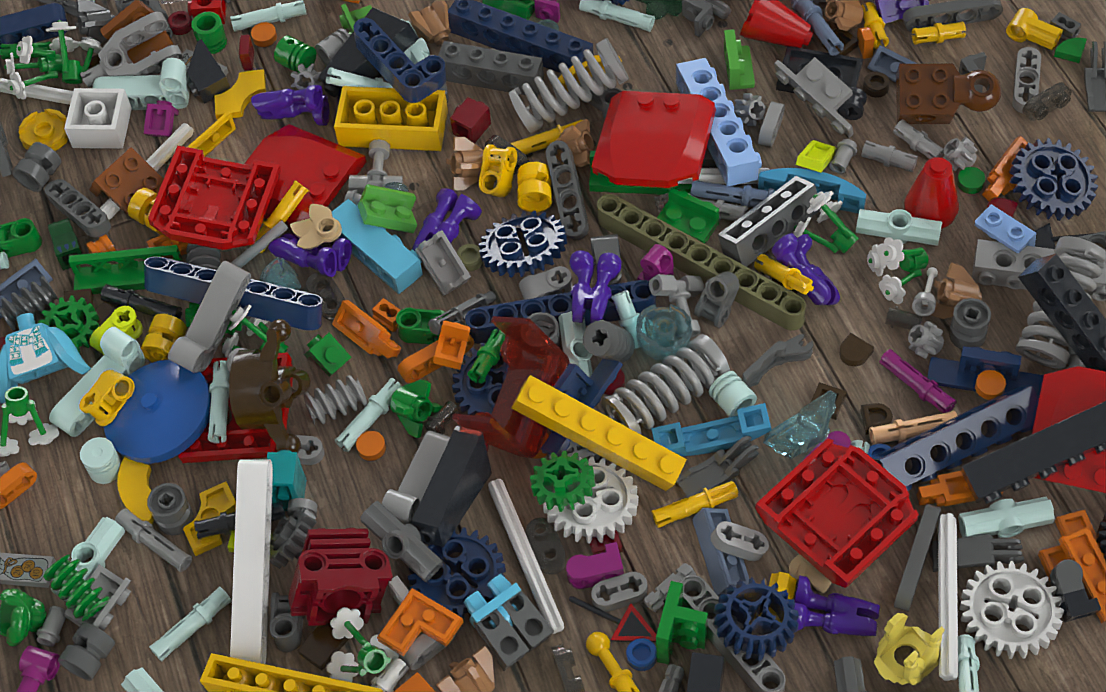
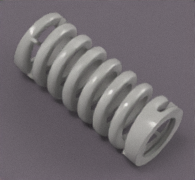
M607 38L596 44V49L605 71L589 49L584 50L583 55L592 77L577 56L571 58L581 86L571 74L566 64H559V69L569 93L553 70L550 69L546 72L557 100L553 97L540 76L535 77L534 82L541 94L545 107L538 100L528 83L522 85V89L530 103L527 107L519 96L521 94L519 87L509 92L517 114L530 133L543 127V119L550 123L553 122L556 118L555 112L560 116H564L568 112V106L572 109L580 106V99L584 102L591 101L592 92L597 96L604 93V85L609 89H613L616 87L617 81L619 84H622L629 80L620 58ZM531 108H532V111H533L534 116H533V115L530 113V111H529Z
M1072 236L1060 237L1054 254H1057L1065 266L1071 270V274L1084 291H1094L1097 288V284L1091 278H1098L1102 275L1101 268H1104L1106 263V250L1085 239ZM1034 301L1032 305L1034 312L1027 318L1029 326L1022 330V337H1020L1016 345V351L1035 363L1051 368H1064L1070 354L1066 349L1052 344V342L1062 346H1069V344L1038 303ZM1038 321H1044L1053 327L1041 325ZM1033 335H1039L1049 341L1037 340ZM1028 350H1034L1038 352L1035 355ZM1040 353H1042L1046 356L1052 357L1053 359L1049 360L1039 356Z
M700 334L691 340L687 347L677 349L674 355L665 357L662 363L654 364L650 372H642L638 376V380L632 379L626 383L625 388H617L612 396L603 397L601 400L602 407L607 417L617 421L613 414L617 412L622 425L641 434L639 423L646 429L653 428V417L658 421L665 420L667 416L665 409L670 413H676L679 409L677 400L683 405H688L691 402L690 393L695 397H700L703 394V386L710 389L713 382L722 374L730 371V368L717 344L708 336ZM684 358L688 359L689 365L684 362ZM672 366L676 368L678 375L672 370ZM660 374L664 376L666 383L660 378ZM647 382L652 384L654 392L648 387ZM635 390H637V391L640 393V396H641L643 402H642L641 399L635 394ZM623 398L627 400L631 411L623 404Z

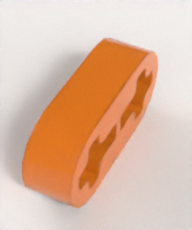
M22 462L15 465L0 477V509L10 504L36 481L37 473L27 463Z

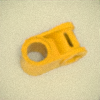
M491 144L485 147L479 178V188L483 193L501 198L511 192L514 169L517 163V151L514 147L502 149L496 148L495 145ZM497 179V185L494 188V182Z
M106 370L100 375L89 392L83 396L79 408L82 412L91 414L99 426H107L115 419L119 410L132 396L135 388L134 382L131 378L119 372Z

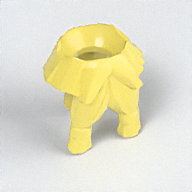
M897 613L887 622L884 628L886 634L878 643L874 664L879 674L885 680L889 679L893 683L898 682L901 685L909 683L916 686L939 665L940 644L945 629L941 626L931 635L919 627L905 626L908 616L904 613ZM901 646H910L916 650L904 660V666L898 664L894 658L896 649Z

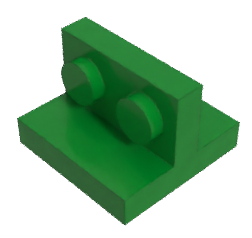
M674 581L670 582L656 635L657 662L668 665L674 643H679L680 646L691 650L697 648L705 649L708 633V613L683 607V583Z

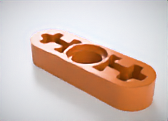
M470 334L468 337L465 353H467L474 345V339L471 337ZM438 340L405 358L398 365L397 371L406 383L415 382L442 367V365L433 363Z

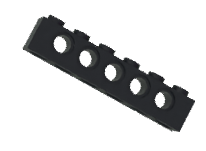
M1057 254L1036 259L1018 276L1019 280L1084 366L1106 372L1105 317Z

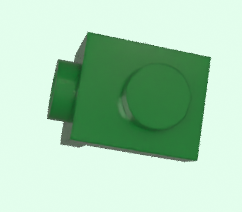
M330 332L323 338L319 334L307 344L309 350L304 354L307 359L311 356L329 377L351 358L349 353Z

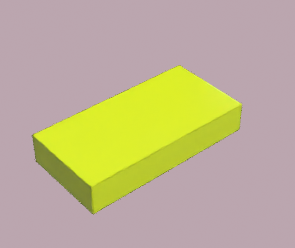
M813 140L799 154L796 165L822 173L834 158L837 148Z

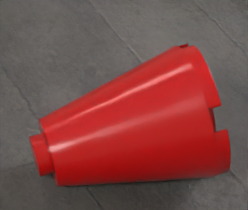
M754 0L747 20L741 29L740 36L783 46L801 48L802 45L808 46L814 32L810 31L811 25L779 0Z
M935 157L925 163L905 198L904 210L909 212L912 217L941 221V229L949 226L955 220L959 211V201L951 163L944 158Z

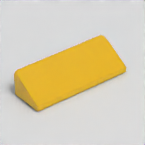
M227 111L188 147L203 150L204 157L236 129L231 112Z

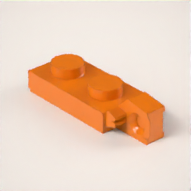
M1019 136L1013 141L989 173L987 180L990 184L982 193V196L989 202L993 198H997L1000 193L1003 195L1007 194L1017 185L1009 182L1013 176L1009 171L1013 166L1011 163L1020 149L1025 148L1028 144L1023 137Z
M342 301L332 325L367 353L377 356L384 355L387 359L390 357L397 358L402 348L390 339L391 334L387 329L351 301Z
M961 471L937 475L936 479L930 481V485L918 487L916 494L920 506L936 503L937 507H946L975 501Z

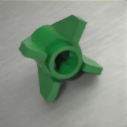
M418 380L398 388L392 394L390 400L392 412L398 416L408 434L416 438H421L423 424L419 421L427 420L432 412H444L445 407L428 399L432 383L426 380Z

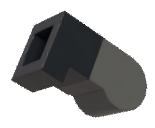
M1071 559L1061 561L1050 573L1051 584L1057 587L1055 597L1062 598L1059 608L1064 609L1062 615L1064 622L1088 617L1101 610L1097 598L1088 599L1082 582L1083 570L1080 564Z

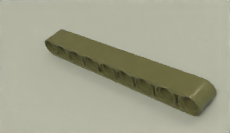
M605 194L598 199V223L604 229L613 234H618L620 238L646 252L655 244L664 246L673 256V267L689 276H700L703 284H706L709 279L722 272H732L739 280V290L734 301L784 329L795 331L803 326L806 302L801 296L616 195ZM719 282L720 288L725 292L723 284Z

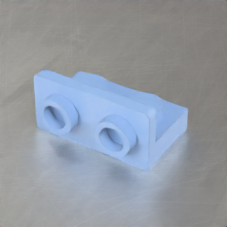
M992 204L975 220L977 228L1016 253H1020L1026 246L1035 247L1036 232Z

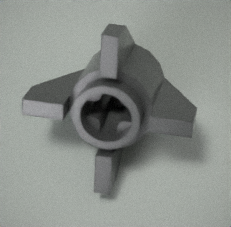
M76 0L78 12H84L78 15V22H75V26L78 27L80 34H86L87 36L81 37V40L89 38L102 43L106 38L102 35L100 29L111 21L115 15H111L108 9L91 0Z

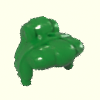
M8 588L2 591L0 594V600H2L0 604V635L6 637V643L10 647H15L27 637L29 631L36 632L43 626L47 612L41 601L30 597L20 589Z

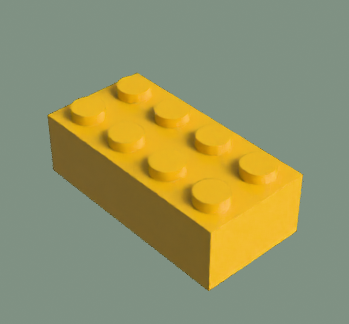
M342 86L334 125L338 144L343 147L369 148L371 141L380 139L387 141L390 144V149L441 151L448 114L446 94L444 90H437L417 103H410L404 100L394 88Z

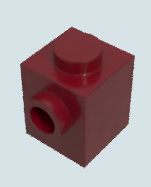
M467 97L461 105L455 108L453 115L450 117L453 135L465 137L475 144L491 125L489 107L481 101H475Z

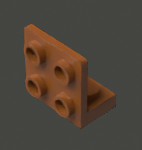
M134 0L103 26L100 31L109 40L116 31L154 11L142 1ZM165 30L127 51V55L135 64L150 56L151 52H158L165 47L173 45V42Z
M130 147L93 181L89 190L96 197L104 192L128 215V205L133 195L142 188H149L158 193L164 178Z

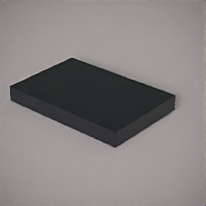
M787 46L782 63L795 75L815 57L848 87L857 88L863 59L838 54L830 55V53ZM779 79L777 80L776 90L794 93L793 90L795 88L789 83L785 85Z

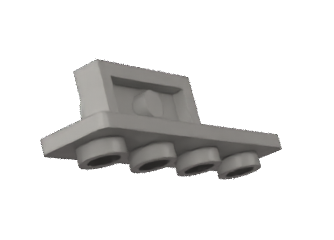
M814 57L797 75L789 70L781 61L777 60L774 63L776 77L783 84L789 83L795 88L793 90L794 93L802 101L807 99L813 105L812 109L821 118L826 116L832 122L831 126L838 134L842 135L844 133L849 138L854 134L852 125L836 112L853 95V92L819 60Z

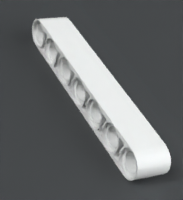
M241 459L238 462L230 657L266 664L273 467L271 459Z

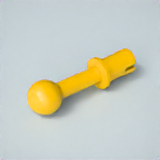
M602 632L590 634L586 640V648L590 654L599 656L612 676L609 680L611 688L616 689L617 692H640L632 680L631 671L628 669L622 670L610 652L609 637Z

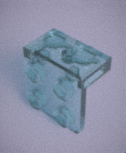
M830 390L803 407L799 413L766 433L763 443L773 448L775 452L793 459L801 453H806L814 445L825 441L830 431L828 427L830 418L836 408L834 403L836 393Z

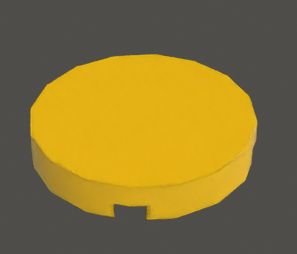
M44 109V112L38 113L36 111L28 115L19 126V138L23 147L28 150L33 143L40 142L54 151L59 150L68 141V136L64 129L66 116L60 111L53 109Z

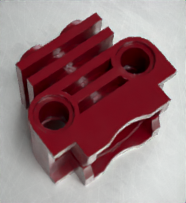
M368 528L308 529L288 596L291 616H306L308 626H316L330 623L333 618L337 617V612L343 607H347L350 610L358 609L360 611L359 617L363 619L364 624H368L371 613H381V602L388 582L392 581L393 576L388 556L379 549L369 548L371 541L368 538Z

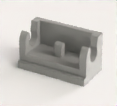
M442 230L437 232L428 241L424 240L415 249L443 296L462 286L470 279L469 272Z

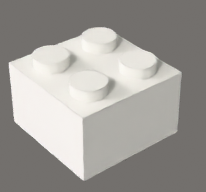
M74 88L64 128L72 148L123 149L132 110L125 89Z

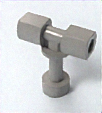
M378 139L370 142L369 156L373 159V168L367 172V175H350V191L358 190L359 194H362L367 184L403 191V176H388L383 170L384 160L388 159L390 155V144L387 141Z
M658 274L650 279L649 288L654 296H669V302L676 303L681 321L677 325L679 338L688 339L701 333L698 320H692L687 299L703 292L704 284L701 277L684 276L676 280L673 275Z

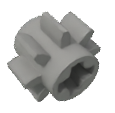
M300 64L298 66L299 72L293 71L291 73V76L295 78V82L291 87H297V89L301 90L310 85L322 86V83L318 81V77L322 72H316L314 64H311L308 68ZM303 77H305V78L310 77L311 82H310V83H309L308 81L303 82L302 78H303Z
M743 93V99L735 100L734 113L737 117L741 118L743 124L756 126V120H764L765 108L767 107L761 101L762 96Z
M964 137L962 141L954 138L944 147L943 152L945 156L943 158L951 163L954 171L958 167L962 170L966 167H971L976 161L977 155L975 152H977V149L974 147V143L967 137Z
M926 321L924 326L917 324L911 329L908 336L909 343L911 344L909 349L924 359L927 358L928 353L931 355L937 354L944 344V339L941 336L943 330L937 328L935 324Z

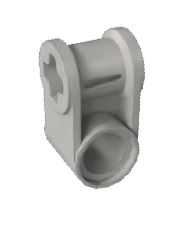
M558 266L523 278L519 283L523 299L561 294L562 289L565 290V293L570 292L573 287L571 272L566 267Z

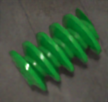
M68 554L51 565L45 571L43 577L46 581H52L51 588L53 590H60L58 596L61 600L68 599L65 604L68 609L75 608L73 616L76 619L82 618V621H86L97 614L108 603L110 597L98 598L103 588L98 587L92 590L90 587L95 582V578L84 580L83 577L88 572V569L84 568L77 571L76 568L81 562L80 559L70 562L68 559L71 555Z

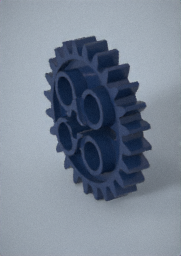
M1047 138L1044 143L1037 139L1034 144L1029 142L1025 148H1021L1011 164L1013 166L1009 173L1013 176L1009 182L1017 184L1013 189V193L1022 194L1018 201L1027 200L1029 203L1026 209L1037 208V216L1043 211L1046 213L1048 220L1053 214H1055L1058 221L1064 215L1070 220L1074 214L1079 216L1083 210H1087L1096 197L1094 192L1097 190L1098 185L1094 182L1098 176L1090 174L1095 167L1092 165L1086 166L1085 163L1089 158H1080V149L1074 152L1071 151L1070 143L1066 147H1062L1060 139L1057 140L1055 145L1052 144L1050 138Z
M523 211L519 217L513 213L511 219L508 220L503 217L501 224L493 223L494 229H486V235L481 236L482 243H479V252L485 267H490L492 273L498 271L499 276L508 272L509 277L512 278L515 273H519L520 277H523L527 271L534 275L535 269L539 268L544 271L545 264L554 265L553 258H561L560 252L566 251L565 244L568 242L564 225L561 224L560 219L555 220L554 215L547 217L546 212L537 216L536 211H533L530 215ZM518 231H521L529 256H524L517 235Z
M505 343L497 363L503 366L497 369L491 368L485 381L480 383L484 384V386L475 389L472 386L478 384L479 379L477 382L471 380L468 376V371L478 358V351L471 348L472 357L464 355V365L462 364L461 369L457 370L458 373L452 375L453 382L455 383L452 385L453 393H456L454 395L455 402L461 403L459 405L460 411H468L469 420L478 416L477 420L480 426L485 420H488L490 428H493L495 421L500 423L501 428H504L505 421L507 420L515 426V418L518 416L525 421V415L511 408L516 400L511 394L518 396L523 384L530 375L544 382V375L541 374V364L535 365L537 363L536 356L528 357L527 348L519 352L518 343H515L512 348H508V344ZM516 379L524 380L522 384L512 383ZM499 399L506 400V402L501 405H497L494 403L496 400Z
M463 527L460 534H456L455 531L453 532L444 548L432 544L427 546L445 562L439 571L435 573L441 574L442 577L436 580L429 579L424 582L409 568L411 575L408 576V581L412 585L410 589H415L446 609L458 614L464 621L465 613H469L464 603L467 597L479 591L486 602H490L495 598L487 584L499 574L503 575L506 572L505 564L502 563L504 561L502 553H497L496 543L489 545L490 542L487 535L479 540L478 530H475L469 536L467 535L466 527ZM454 552L462 553L456 558L449 557ZM475 569H484V572L481 574L472 573ZM469 584H471L472 586L478 587V588H477V589H474V588H472L471 586H469ZM458 590L465 591L462 596H453V593Z

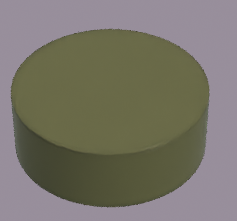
M465 244L456 252L467 271H475L483 264L479 252L480 248L475 244Z

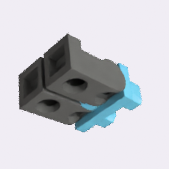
M499 574L487 584L495 596L494 599L487 603L479 591H476L467 597L464 603L471 614L470 623L476 628L481 638L497 658L500 667L505 671L528 652H531L551 637L554 630L521 591L518 584L514 583L511 585L502 574Z

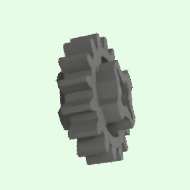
M301 507L293 515L290 514L288 518L283 517L279 521L270 539L271 564L280 569L282 566L285 567L288 561L292 562L294 557L299 558L308 529H312L317 523L315 520L317 516Z

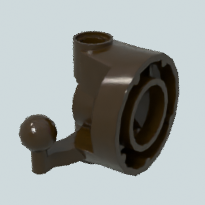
M276 319L269 325V329L266 332L267 342L262 350L245 349L239 350L235 354L230 369L229 397L233 416L241 429H267L270 437L276 442L277 452L288 450L298 454L301 449V441L296 435L287 433L282 420L281 408H290L293 399L309 389L311 380L304 370L289 366H278L277 357L280 344L291 335V327L286 320ZM291 377L297 380L298 390H294L289 383Z

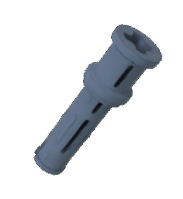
M792 0V9L795 12H799L801 18L811 25V28L827 48L830 55L839 54L840 52L835 46L837 45L842 51L844 44L824 20L822 9L815 5L813 0Z
M696 180L692 182L690 195L714 200L722 199L726 202L741 204V206L755 207L770 196L774 189L769 188L768 191L754 189L751 185L744 186V188L727 187V185Z

